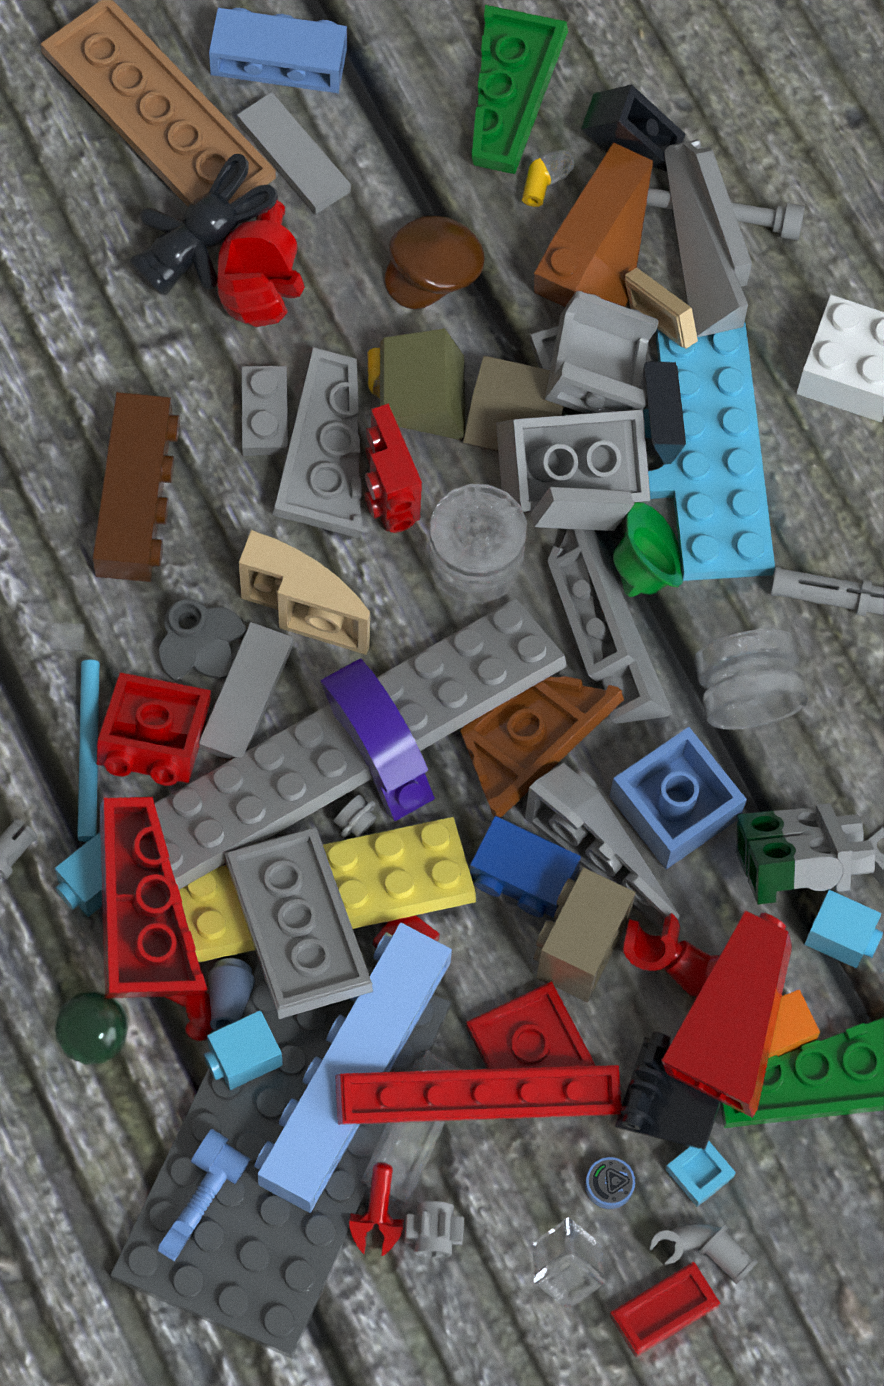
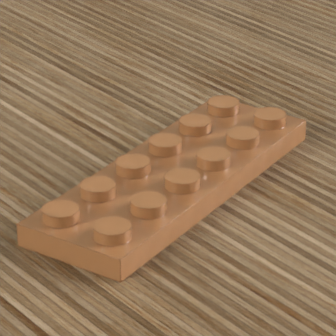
M113 0L99 1L41 43L42 54L187 207L196 198L209 192L223 165L234 154H242L248 160L249 170L243 183L229 200L230 204L256 186L267 185L276 179V169Z

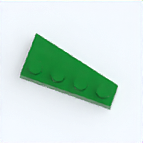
M485 5V26L481 44L482 60L481 72L478 78L479 95L478 106L475 112L472 160L474 166L515 174L568 33L567 21Z
M884 1018L868 1024H859L846 1029L841 1034L822 1041L810 1042L802 1045L800 1049L781 1056L775 1055L768 1058L758 1110L752 1118L721 1102L724 1128L884 1111Z

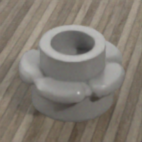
M359 794L343 808L334 820V823L343 830L341 833L343 837L351 833L356 837H360L370 828L377 819L372 813L375 802L371 801L368 803Z

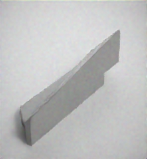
M699 139L670 145L666 148L664 154L687 302L692 308L697 337L742 328L748 304L741 287L748 284L752 262L715 155L709 147L702 148Z
M567 529L560 548L553 546L547 561L588 676L596 682L603 679L604 690H607L608 685L617 686L622 690L624 701L609 714L610 720L617 724L671 715V707L596 531Z

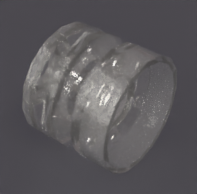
M468 484L453 489L438 502L431 516L428 566L435 583L447 595L463 602L485 603L502 597L515 586L523 568L527 521L521 506L506 491L486 484Z

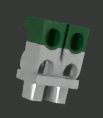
M830 803L816 805V811L800 808L737 814L736 854L745 876L748 877L747 881L757 905L775 903L777 891L807 887L814 891H825L832 887H835L836 892L850 890L851 876L874 873L875 849L871 840L863 841V825L858 814L836 816Z

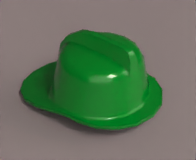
M635 502L626 515L627 533L613 553V562L620 573L624 592L627 596L634 597L641 592L648 595L654 594L667 585L678 588L683 583L678 540L671 526L659 512L645 503Z

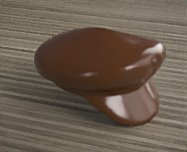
M441 216L417 218L401 227L390 239L389 253L391 260L386 268L384 277L386 290L393 300L405 308H425L437 302L446 294L469 286L479 277L485 261L483 247L477 236L468 227L456 220Z

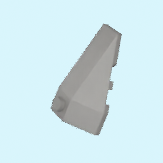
M563 763L537 779L529 787L525 819L556 845L580 855V864L586 869L635 891L636 894L632 907L660 930L663 929L664 919L671 913L679 921L680 915L601 793L596 790L597 785L588 774L580 769L573 771Z

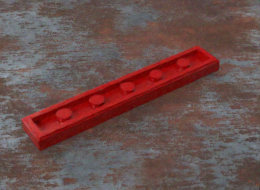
M619 1065L344 1073L335 1075L338 1125L607 1116L621 1114L622 1108Z

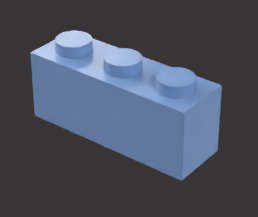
M218 8L209 50L210 75L339 94L347 51V26L337 25L329 20H319L316 22L295 19L286 14L267 15L253 13L244 8Z

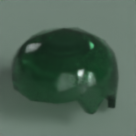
M95 990L77 993L63 1004L57 1015L55 1023L56 1041L70 1059L85 1065L106 1063L115 1054H118L125 1045L129 1025L128 1014L116 998H105V993Z

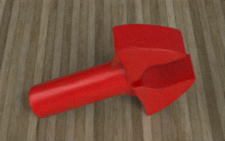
M379 1162L373 1166L368 1211L363 1215L350 1214L349 1228L358 1249L363 1254L365 1253L367 1232L373 1229L374 1224L379 1225V1231L384 1235L381 1256H384L393 1248L399 1240L404 1227V1219H392L388 1213L393 1168L385 1162Z

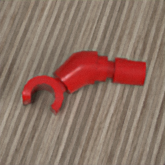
M673 913L664 919L662 934L659 936L649 935L642 930L640 921L629 919L623 946L625 957L629 962L643 970L656 971L664 969L689 995L697 997L720 955L708 954L686 940L678 943L680 924Z

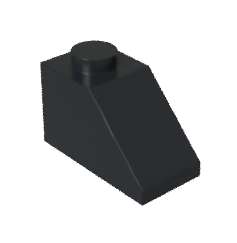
M632 84L594 93L581 130L605 152H608L614 142L653 160L652 167L667 171L664 154L666 148L670 145L683 143L686 135Z

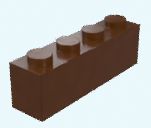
M116 392L93 554L96 577L151 582L153 566H161L163 539H157L158 524L166 525L169 509V498L162 497L164 483H172L174 473V456H168L169 442L178 441L180 415L172 413L171 397Z

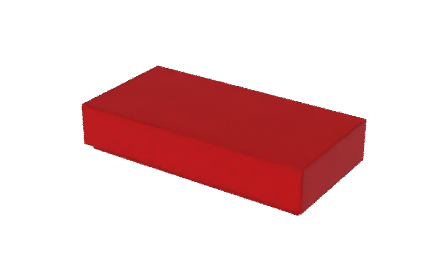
M692 1262L611 1311L610 1317L634 1356L638 1357L715 1310L721 1303L695 1262Z

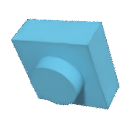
M709 1140L705 1150L689 1147L670 1162L665 1169L696 1207L734 1178L736 1174Z

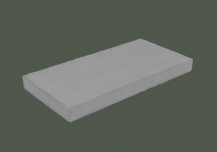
M316 827L224 853L225 862L278 1019L373 992L368 970Z

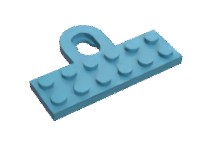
M744 323L742 328L697 337L698 342L687 349L679 346L657 329L658 362H676L678 366L686 445L672 464H665L659 469L648 471L650 499L674 498L683 581L771 576L775 571V561L746 323ZM643 409L645 438H652L649 409Z

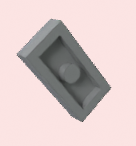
M242 366L243 456L287 454V366Z

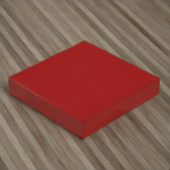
M552 981L466 1022L465 1027L487 1069L596 1066Z

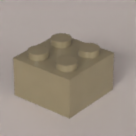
M584 867L576 881L568 878L556 903L559 905L554 915L556 922L546 921L535 945L537 950L533 960L539 962L536 978L545 983L552 981L556 988L588 1003L629 921L636 892Z

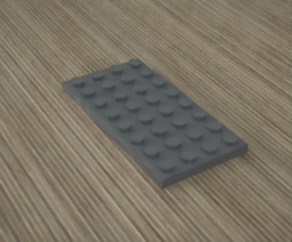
M259 962L253 974L255 985L241 1019L261 1010L282 1052L283 1066L232 1090H229L223 1077L215 1080L208 1069L111 1273V1278L292 1359L350 1232V1214H358L371 1185L373 1166L382 1161L398 1123L360 1124L311 1213L259 1186L258 1172L260 1170L254 1167L259 1153L267 1141L274 1144L284 1128L279 1125L284 1109L292 1098L297 1101L300 1100L308 1086L303 1083V1078L309 1065L316 1056L321 1059L324 1058L332 1044L326 1041L333 1023L339 1015L347 1017L355 1003L351 999L278 1019ZM366 966L370 976L374 969ZM432 995L390 1072L423 1070L450 1010V1001ZM214 1129L229 1139L228 1145L251 1160L236 1184L226 1179L217 1195H215V1198L212 1199V1203H209L210 1206L204 1211V1215H202L201 1220L176 1260L173 1261L158 1251L159 1245L187 1206V1203L190 1202V1198L198 1190V1186H200L201 1181L207 1174V1172L191 1163V1160L208 1132Z

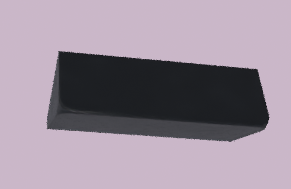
M648 361L644 364L652 442L664 464H672L686 445L678 366L676 362Z

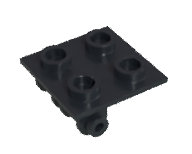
M652 1032L651 1038H644L622 1103L621 1114L618 1115L615 1127L705 1150L721 1102L667 1075L662 1059L671 1045L669 1043L671 1038L660 1032Z

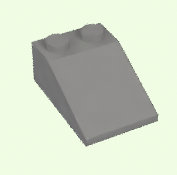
M643 410L513 419L496 423L504 514L533 511L550 487L625 490L631 492L633 502L651 501Z

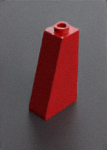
M745 910L664 1055L662 1063L667 1075L753 1118L758 1110L792 944L789 931L785 930L786 925L781 920L767 913H761L758 917Z

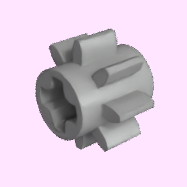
M437 1201L420 1202L417 1204L416 1215L406 1214L404 1242L415 1243L414 1254L420 1257L452 1256V1245H462L464 1217H453L454 1206L452 1204Z

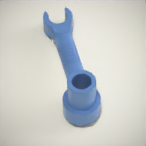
M214 1129L208 1132L191 1160V1163L207 1172V1174L201 1181L200 1186H198V1190L190 1198V1202L187 1203V1206L159 1245L158 1251L173 1261L176 1260L201 1220L202 1215H204V1211L210 1206L209 1203H212V1199L215 1198V1195H217L226 1179L236 1184L251 1160L228 1145L229 1139Z

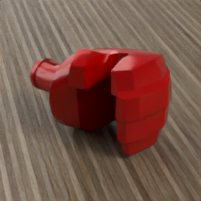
M278 200L268 212L256 216L254 221L242 223L227 235L219 252L217 281L220 301L230 316L237 321L254 327L279 323L288 312L282 297H300L305 288L300 273L292 269L298 250L297 241L293 234L282 225L286 210L283 203Z

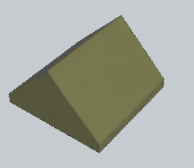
M443 328L384 337L380 341V406L389 403L399 427L462 440L465 436L464 355L447 330Z

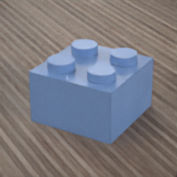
M690 727L614 777L609 796L665 869H668L736 822L737 814L743 813L747 800Z

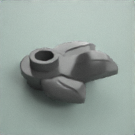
M183 599L172 604L167 610L164 619L167 635L159 647L160 660L167 675L172 680L178 681L194 667L197 672L207 677L216 679L227 678L233 662L228 642L238 639L247 631L240 617L225 607L207 609L202 603L192 599ZM185 618H191L196 621V625L191 629H184L179 624Z

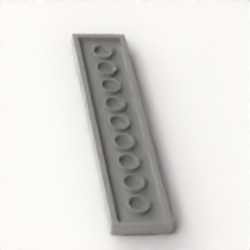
M515 598L377 678L396 705L421 751L567 667L562 651ZM330 704L246 751L243 757L230 760L155 803L170 857L169 861L179 890L225 864L224 853L261 843L373 779L369 767L354 741L341 723L334 717Z

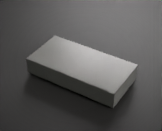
M550 487L530 515L534 527L615 531L634 506L631 492L625 490Z

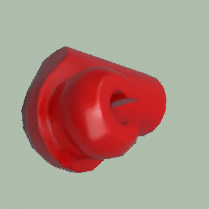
M205 992L202 996L165 997L186 1009L189 1019L185 1026L186 1034L196 1041L207 1040V1035L211 1034V1030H214L210 1025L211 1007L209 994Z

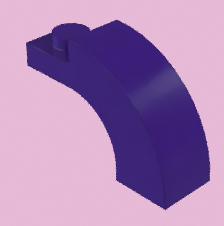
M360 658L321 679V685L334 717L348 732L369 767L387 814L394 821H397L433 801L435 797L425 775V772L429 770L415 739L391 697L366 663Z

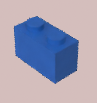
M495 816L470 864V875L475 880L474 885L481 891L495 897H500L501 893L517 900V906L533 916L543 917L545 913L554 918L559 906L556 904L567 879H575L579 871L581 856Z

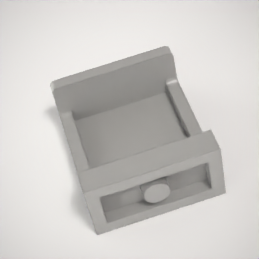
M576 291L560 314L545 400L584 414L643 410L646 406L647 391L640 389L647 345L657 330L658 319L645 315L638 310L629 309L601 299L599 296Z

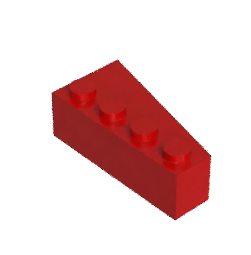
M153 797L103 798L100 805L105 998L202 996L207 991V987L196 956V948L191 930L189 931L180 891L173 875L169 853Z

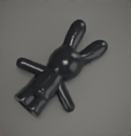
M234 154L225 162L209 192L196 198L189 205L183 221L153 208L142 210L140 215L141 221L165 234L159 236L152 246L140 254L131 257L130 262L164 296L170 292L193 263L202 287L205 289L215 288L218 283L217 275L206 246H216L223 243L227 235L235 230L238 224L270 210L275 205L278 193L269 184L256 186L231 204L229 203V200L248 174L249 163L242 154Z

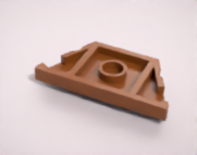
M550 676L466 724L460 731L493 817L501 818L529 791V787L537 779L555 767L623 702L622 690L612 685H608L607 690L583 686L581 679L566 676Z

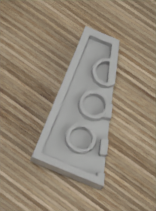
M313 347L272 515L360 538L363 533V518L361 517L360 508L362 491L361 478H359L360 436H358L357 415L359 413L357 359Z

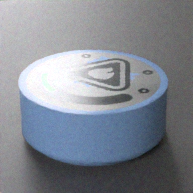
M606 1157L596 1161L587 1173L585 1181L587 1195L594 1204L604 1209H616L623 1206L629 1201L635 1188V1176L631 1167L623 1160L614 1157Z

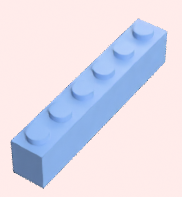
M401 922L394 935L387 932L384 934L373 956L374 959L378 960L370 975L373 992L350 998L355 1003L348 1016L339 1015L333 1023L326 1041L332 1043L323 1059L317 1056L313 1059L303 1078V1083L308 1085L299 1101L292 1098L281 1115L279 1125L284 1127L275 1144L267 1141L257 1157L254 1167L260 1170L258 1172L259 1186L309 1213L312 1212L360 1124L338 1125L335 1075L344 1073L390 1072L451 963V948Z

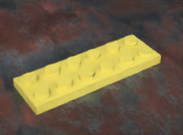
M454 817L323 844L352 929L476 902L475 888ZM227 865L214 869L179 890L189 931L191 930L198 962L255 950Z

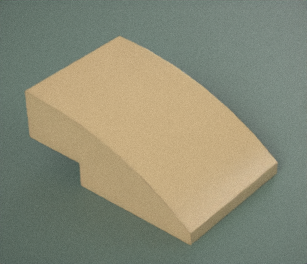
M251 530L239 561L241 599L277 609L280 629L367 655L370 645V611L359 597L338 576L315 559L284 542Z

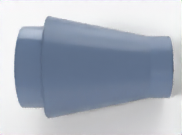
M221 959L215 963L214 968L208 973L211 1007L210 1025L215 1031L241 1019L254 988L255 978L252 975L251 967L239 959Z

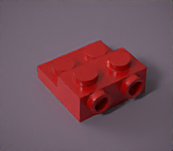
M388 403L371 409V427L366 428L370 447L366 448L370 472L365 474L369 492L365 493V499L371 516L374 519L380 517L386 531L390 530L392 533H398L407 530L414 525L415 521L420 520L422 481Z
M120 672L98 737L97 765L104 766L110 774L119 777L127 776L131 772L150 775L156 783L164 786L174 785L177 781L189 783L199 751L201 731L210 705L211 690Z

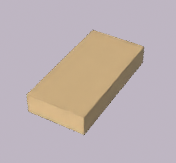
M635 268L625 275L631 309L658 319L657 329L685 349L698 342L693 312L689 305L639 268Z

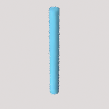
M84 660L81 662L78 840L82 842H88L97 835V743L100 663L96 660Z

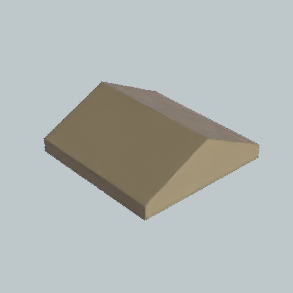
M483 356L472 396L463 444L498 452L497 422L513 419L563 416L564 406L545 400L550 370Z

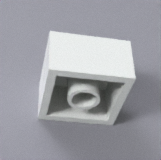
M830 295L804 366L797 394L882 423L884 417V312Z

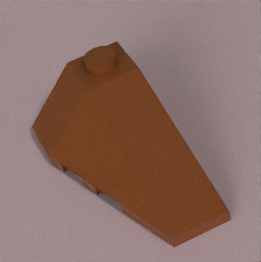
M613 142L554 235L534 272V293L563 307H566L576 291L599 296L601 299L623 307L627 306L629 298L625 275L637 268L653 160Z

